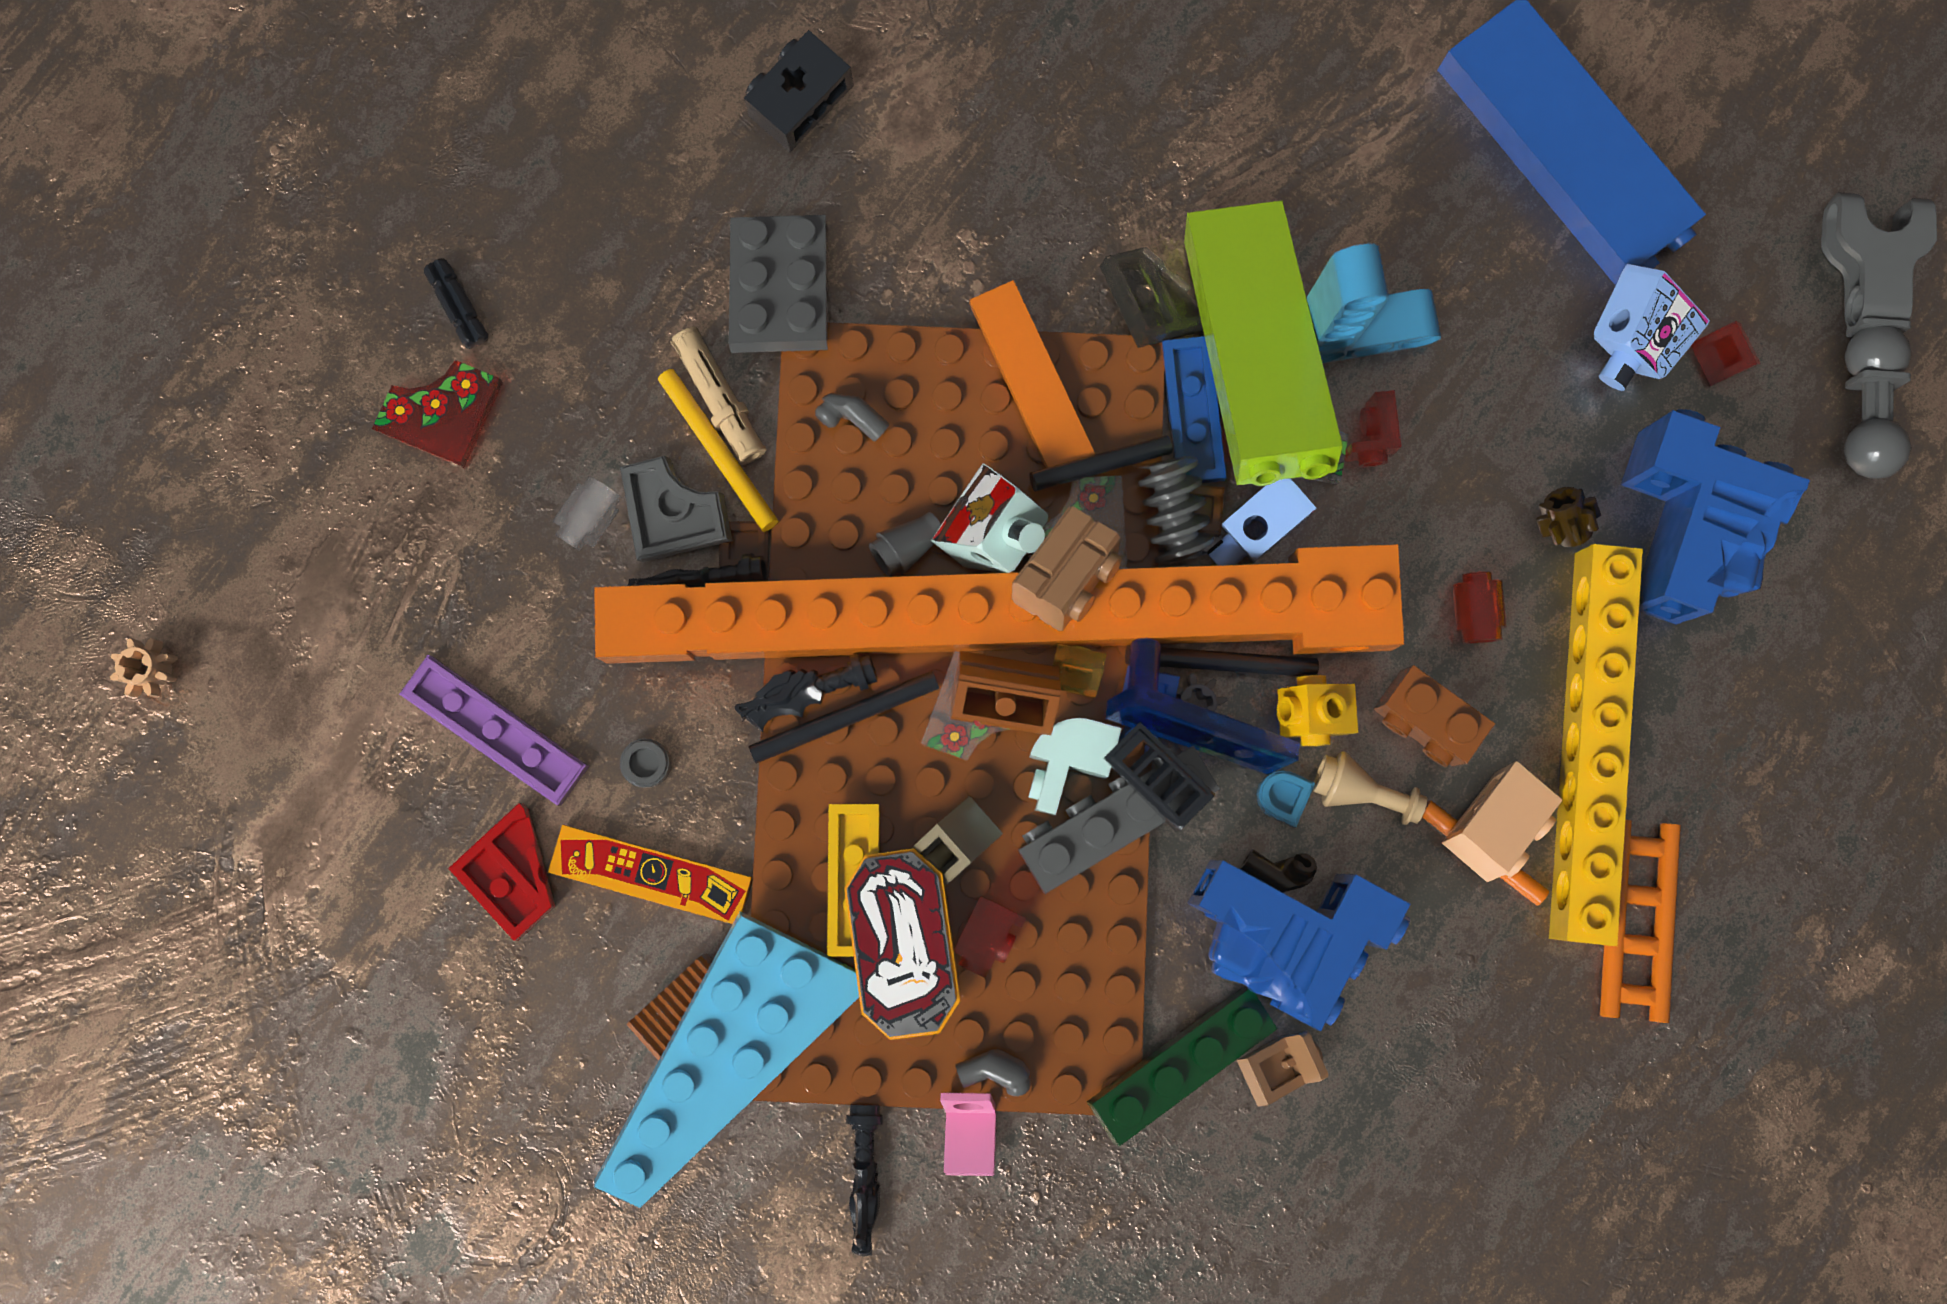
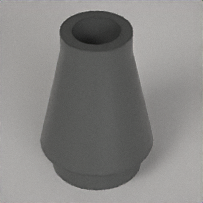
M928 512L919 518L878 532L876 534L877 539L869 544L870 552L878 566L888 577H892L896 573L904 575L934 545L931 539L941 524L931 512Z

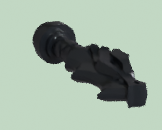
M753 553L743 554L741 560L734 566L727 565L720 566L719 568L703 567L700 570L671 569L648 578L629 579L628 586L686 584L689 588L705 587V583L768 581V568L763 555L755 556Z
M857 653L850 656V662H847V667L845 666L836 669L834 672L830 671L819 676L818 671L815 669L809 673L802 669L797 673L794 670H787L782 674H776L755 694L753 700L736 704L735 711L741 716L742 722L747 719L749 723L761 732H764V726L776 716L796 715L803 718L806 707L811 704H821L826 693L852 684L854 687L859 686L860 690L863 691L869 689L870 684L878 682V677L870 654L860 656Z
M850 1105V1114L846 1115V1124L851 1125V1129L855 1130L854 1135H856L854 1140L855 1157L854 1163H852L855 1177L849 1199L854 1231L851 1252H853V1255L865 1257L873 1254L872 1229L874 1228L880 1207V1185H877L878 1173H876L877 1163L874 1162L873 1136L874 1130L878 1129V1125L883 1124V1115H880L879 1105Z

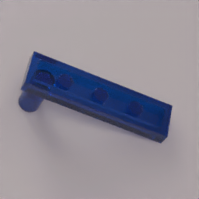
M1147 638L1136 639L1131 643L1128 689L1107 700L1106 719L1134 728L1141 722L1157 737L1189 748L1194 746L1198 751L1267 775L1299 760L1298 741L1158 692L1161 644L1156 640Z

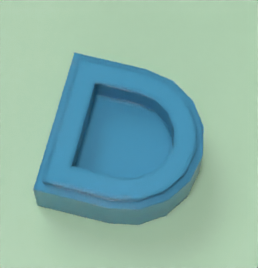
M1288 771L1273 772L1264 777L1258 785L1256 794L1258 805L1263 813L1270 818L1296 828L1315 782Z

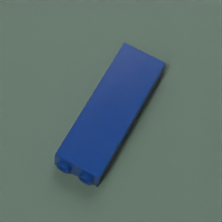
M1515 0L1448 51L1438 68V72L1615 286L1627 264L1654 269L1660 264L1655 256L1663 249L1668 247L1674 253L1697 235L1692 227L1706 215L1705 212L1528 0Z

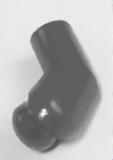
M829 393L822 398L823 403L815 410V416L827 427L837 426L841 418L850 420L873 441H876L890 424L867 402L857 396Z
M992 1049L955 1064L964 1088L983 1080L991 1079L1005 1087L1007 1094L1022 1096L1031 1087L1030 1070L1024 1061L999 1049Z

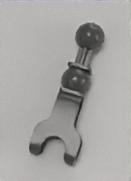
M1838 192L1832 197L1824 210L1821 246L1828 261L1839 269L1844 277L1846 337H1852L1847 345L1844 358L1847 370L1853 376L1845 382V388L1862 391V422L1857 424L1847 436L1843 450L1847 464L1858 475L1870 479L1887 478L1902 469L1909 460L1912 449L1908 432L1898 422L1893 421L1894 390L1911 381V373L1904 371L1909 366L1912 351L1909 339L1903 333L1911 328L1910 317L1913 306L1914 265L1937 242L1935 203L1930 199L1912 198L1894 214L1891 232L1876 228L1869 221L1865 201L1861 195Z

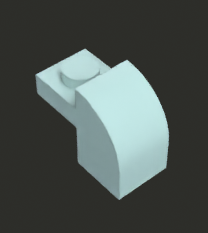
M1073 718L1054 724L1051 736L1042 734L1034 744L1029 758L1048 763L1046 771L1036 769L1028 797L1037 800L1035 811L1052 816L1056 815L1068 769L1106 779L1109 776L1111 766L1103 758L1117 745L1122 728L1090 719Z

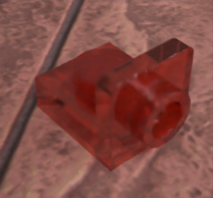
M1395 390L1375 392L1365 403L1366 407L1362 408L1360 412V424L1363 436H1369L1370 441L1351 443L1346 449L1345 462L1358 461L1359 467L1381 466L1387 464L1388 458L1392 457L1402 448Z

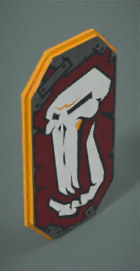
M914 848L865 855L844 887L861 1013L890 1040L940 1034L961 1002L943 873Z

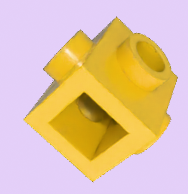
M1310 675L1296 677L1297 686L1277 689L1278 704L1276 711L1280 724V738H1300L1302 747L1331 745L1332 736L1358 733L1355 684H1327L1326 675Z

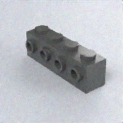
M1178 744L1168 748L1214 793L1220 790L1194 746L1184 751H1181ZM1158 756L1152 760L1156 768L1139 777L1143 782L1149 779L1164 764ZM1171 771L1153 791L1160 797L1179 777ZM1120 777L1108 784L1113 793L1096 803L1092 795L1066 809L1065 811L1070 817L1069 820L1055 828H1052L1049 821H1046L1024 834L1022 837L1027 845L1018 849V852L1040 889L1046 894L1165 823V821ZM1186 786L1168 806L1175 812L1194 792Z

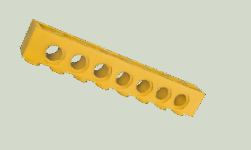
M1592 544L1575 553L1558 795L1562 802L1557 810L1549 939L1617 946L1643 554V549Z

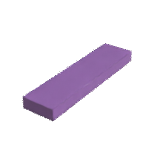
M429 654L399 694L557 806H561L589 767V765Z

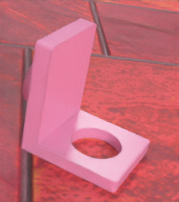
M941 1093L940 1102L946 1111L944 1173L946 1175L994 1176L997 1111H995V1102L992 1095L987 1093Z

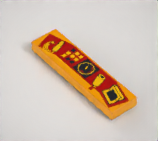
M562 825L548 873L730 924H733L739 911L743 913L753 877L567 825Z

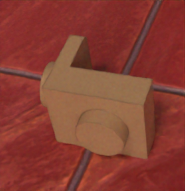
M1308 1031L1281 1035L1237 1060L1258 1107L1270 1105L1304 1084L1320 1082L1329 1076L1323 1063L1322 1052Z

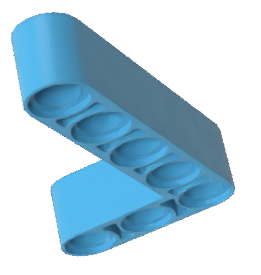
M1376 244L1355 245L1334 253L1306 297L1322 364L1421 347L1441 339L1432 290L1418 289L1388 294L1380 250Z

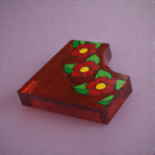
M455 360L444 376L427 386L408 389L391 385L372 429L386 437L465 468L503 381L496 376Z

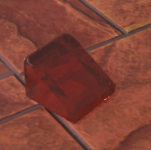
M1734 321L1694 341L1691 345L1710 386L1761 364L1739 321Z

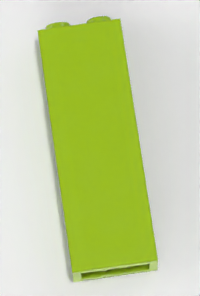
M1283 201L1187 213L1184 244L1236 484L1266 486L1282 479L1297 477L1318 479L1329 473L1336 472L1343 445Z

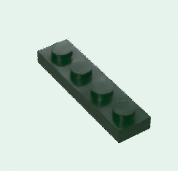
M1243 986L1089 1099L1087 1103L1112 1142L1120 1147L1278 1028L1256 994L1250 991L1247 986Z

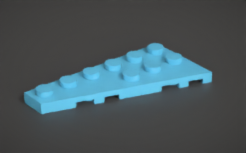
M739 911L594 1180V1187L641 1208L859 998L856 969Z

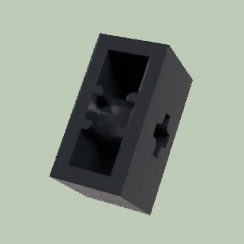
M808 30L799 40L793 39L785 45L779 54L778 62L767 74L760 73L750 82L744 97L748 115L786 150L791 152L854 86L851 66Z

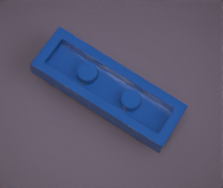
M1205 336L1162 341L1164 377L1173 458L1183 456L1196 457L1198 465L1188 471L1186 475L1199 476L1202 478V483L1225 481L1226 470L1218 399Z

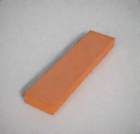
M1014 280L969 299V305L1045 467L1049 468L1095 455Z

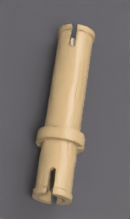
M689 327L673 336L670 343L676 349L694 384L713 415L711 423L715 430L722 431L740 465H746L757 460L765 454L767 449L760 441L747 418L749 414L748 408L744 402H738L721 369L701 337L699 329L697 327Z

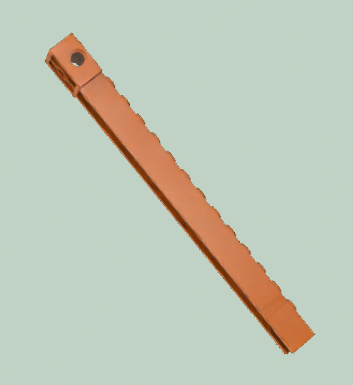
M1398 545L1297 548L1288 557V563L1118 569L1114 577L1107 584L1100 580L1092 590L1091 594L1095 598L1084 618L1080 622L1071 619L1063 631L1056 630L1040 620L1039 616L1032 615L1014 603L1012 600V582L1019 573L705 583V587L689 588L686 584L594 587L595 657L606 664L695 661V657L707 656L712 657L714 660L840 656L857 653L859 655L868 653L898 654L1292 640L1293 654L1392 651L1404 645Z

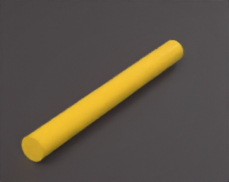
M668 369L658 377V381L760 529L763 532L772 529L779 522L777 517L675 370Z

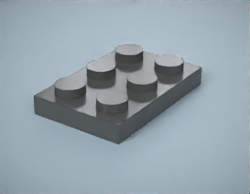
M826 215L730 218L729 347L731 353L828 350Z

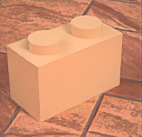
M1515 761L1494 773L1442 844L1486 882L1503 875L1512 877L1528 861L1530 855L1525 850L1533 839L1535 841L1540 840L1555 824L1556 818L1552 814L1562 802V799L1518 761Z

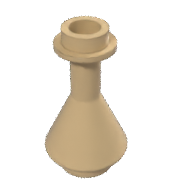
M1346 751L1340 752L1336 758L1325 755L1314 778L1315 785L1312 792L1322 795L1321 800L1325 807L1374 803L1402 813L1401 823L1407 825L1409 822L1418 824L1427 805V796L1420 794L1419 788L1414 787L1410 794L1407 795L1378 784Z

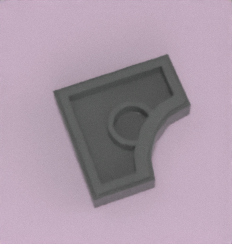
M661 456L620 467L637 561L647 562L733 541L724 494L720 492H698L689 488L677 476L671 458Z

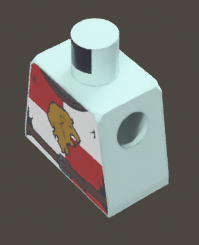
M982 464L931 541L963 567L1010 573L1016 569L1026 553H1034L1044 541L1045 533L1043 527L1048 521V513L988 465Z

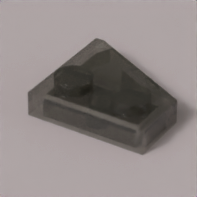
M1148 247L1104 258L1099 267L1138 348L1203 331L1197 301L1188 294L1191 286L1178 274L1170 272L1165 267L1164 262Z

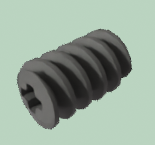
M1176 457L1139 467L1150 469L1151 474L1138 481L1139 486L1154 488L1155 491L1154 494L1142 501L1143 506L1157 507L1159 510L1158 513L1146 520L1147 525L1161 526L1163 530L1150 539L1151 544L1164 545L1167 549L1154 558L1155 563H1172L1202 556L1208 553L1202 550L1214 542L1212 534L1198 532L1210 523V517L1206 514L1194 513V511L1206 504L1204 496L1190 494L1191 491L1202 484L1201 477L1186 475L1188 471L1198 465L1196 457Z

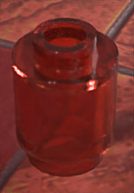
M1492 572L1463 574L1462 583L1453 585L1456 631L1462 632V643L1478 644L1503 640L1502 629L1507 627L1503 581L1492 580Z

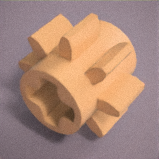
M129 638L127 639V649L123 650L120 654H111L110 656L115 661V673L110 676V680L127 683L124 694L127 696L138 698L144 690L148 696L158 698L161 696V686L167 682H176L177 680L172 675V663L178 658L175 655L160 653L163 648V642L150 638L144 646L140 640ZM142 663L148 666L146 673L140 670Z

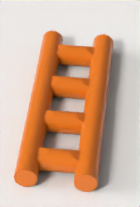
M1625 819L1617 946L1604 945L1600 1016L1620 1018L1621 1003L1650 1006L1649 1021L1670 1023L1681 825L1660 823L1659 838L1631 835L1632 820ZM1630 855L1658 857L1656 887L1628 884ZM1627 904L1655 907L1654 936L1625 934ZM1624 953L1652 956L1651 986L1622 983Z

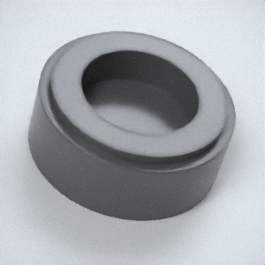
M643 738L631 742L624 749L620 758V769L624 778L632 785L641 788H652L660 785L668 777L671 770L672 762L668 750L664 745L652 739Z

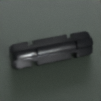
M444 258L427 264L424 268V274L430 285L435 289L434 292L451 324L456 328L455 331L462 344L466 348L472 349L485 343L488 339V334L483 324L477 318L478 315L463 287L456 280L457 276L451 265Z

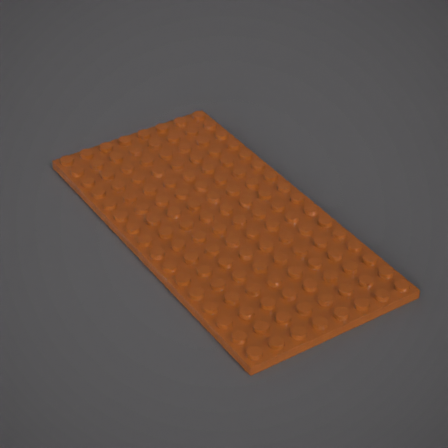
M828 322V350L781 351L773 513L779 522L772 528L769 581L888 577L878 566L869 549V544L877 539L876 534L919 518L928 512H931L942 525L982 464L988 465L1048 513V521L1043 527L1044 532L1053 528L1068 507L1077 502V496L1080 494L1079 481L1095 480V486H1098L1099 480L1115 479L1114 489L1109 495L1104 497L1107 500L1106 508L1095 510L1094 512H1086L1082 504L1079 503L1081 511L1092 517L1093 521H1099L1114 530L1121 537L1118 555L1123 559L1119 569L1158 568V563H1155L1154 558L1159 555V545L1151 544L1150 539L1159 534V526L1147 525L1146 520L1158 513L1159 510L1157 507L1143 506L1142 502L1154 494L1155 491L1154 488L1140 487L1138 481L1151 474L1150 469L1139 467L1162 461V457L1035 492L1031 486L1029 474L1046 467L981 329ZM1038 331L1095 455L1162 436L1165 371L1162 341L1166 340L1165 336ZM829 393L857 396L867 402L890 424L885 432L876 441H873L850 420L841 418L837 426L827 427L815 416V410L823 403L822 398ZM934 544L904 575L896 573L892 577L991 574L1000 572L963 567ZM1026 553L1016 569L1010 573H1020L1032 557V553L1028 555ZM1138 645V646H1152V647H1156V645ZM1127 646L964 651L1059 667L1061 694L1054 724L1067 719L1084 718L1122 728L1121 731L1130 725L1131 718L1122 717L1118 714L1128 667L1125 663V650ZM960 651L870 654L878 682L870 684L869 689L861 691L859 686L854 687L853 684L841 689L839 688L826 693L821 704L807 706L804 710L803 718L796 715L776 716L767 722L764 726V732H761L760 741L930 671H933L939 686L938 690L759 763L751 917L827 954L829 804H879L880 853L911 849L937 823L970 796L1003 834L945 886L961 1002L940 1034L890 1040L862 1015L860 999L858 998L752 1101L944 1109L940 1102L941 1093H987L993 1097L995 1111L1095 1115L1087 1101L1142 1061L1150 832L1044 894L1018 852V849L1027 845L1022 836L1046 821H1049L1052 828H1055L1069 820L1070 817L1065 810L1092 795L1096 803L1109 796L1113 791L1108 784L1121 776L1112 767L1106 779L1068 769L1056 815L1052 816L1035 811L1037 800L1028 797L1036 769L1046 771L1048 764L1047 762L1029 758L1034 744L1042 734L1001 727L989 728L983 737L971 740L969 745L964 747L961 759L946 754L947 747H944L941 752L926 747L929 739L938 734H944L943 727L947 723L966 726L967 735L970 738V729L973 722L951 719V695ZM851 655L765 658L763 687L774 675L782 674L787 670H794L797 673L799 670L804 669L809 673L815 669L818 671V676L830 671L834 672L836 669L847 667V662H850ZM1129 665L1155 670V666ZM1142 741L1122 762L1130 768L1144 754L1146 744ZM1152 761L1138 774L1139 777L1152 770ZM831 956L855 968L854 956ZM992 1049H999L1024 1061L1030 1070L1031 1087L1022 1096L1007 1094L1005 1087L991 1079H986L964 1088L955 1064Z

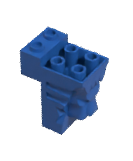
M1687 409L1672 410L1638 432L1621 485L1666 501L1641 574L1639 612L1675 625L1713 613L1718 596L1730 598L1761 588L1765 555L1774 547L1780 524H1788L1802 494L1807 490L1810 482L1809 479L1793 474L1794 469L1786 464L1773 461L1761 463L1747 458V453L1741 448L1726 444L1715 446L1721 427L1705 422V416Z
M1224 860L1209 861L1187 902L1189 905L1204 912V916L1217 922L1208 952L1209 959L1212 961V973L1223 979L1242 983L1250 991L1272 998L1270 1005L1320 1032L1325 1023L1332 1025L1338 1018L1345 1002V998L1340 996L1349 978L1355 980L1359 976L1367 962L1368 953L1364 951L1365 946L1387 950L1391 942L1397 944L1404 936L1410 923V918L1405 914L1411 905L1356 874L1336 873L1318 910L1315 911Z

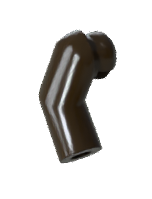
M1252 849L1243 861L1240 870L1284 893L1308 885L1317 872V863L1307 853H1299L1294 857L1273 863Z

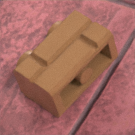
M1069 506L1012 582V600L1016 605L1032 615L1039 616L1040 620L1058 631H1063L1071 619L1080 622L1094 601L1095 596L1091 592L1097 583L1101 580L1107 584L1121 565L1123 558L1118 555L1121 537L1117 532L1099 521H1093L1092 517L1076 507Z

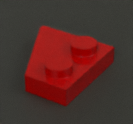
M518 803L448 868L513 941H519L555 907L529 809L524 803Z

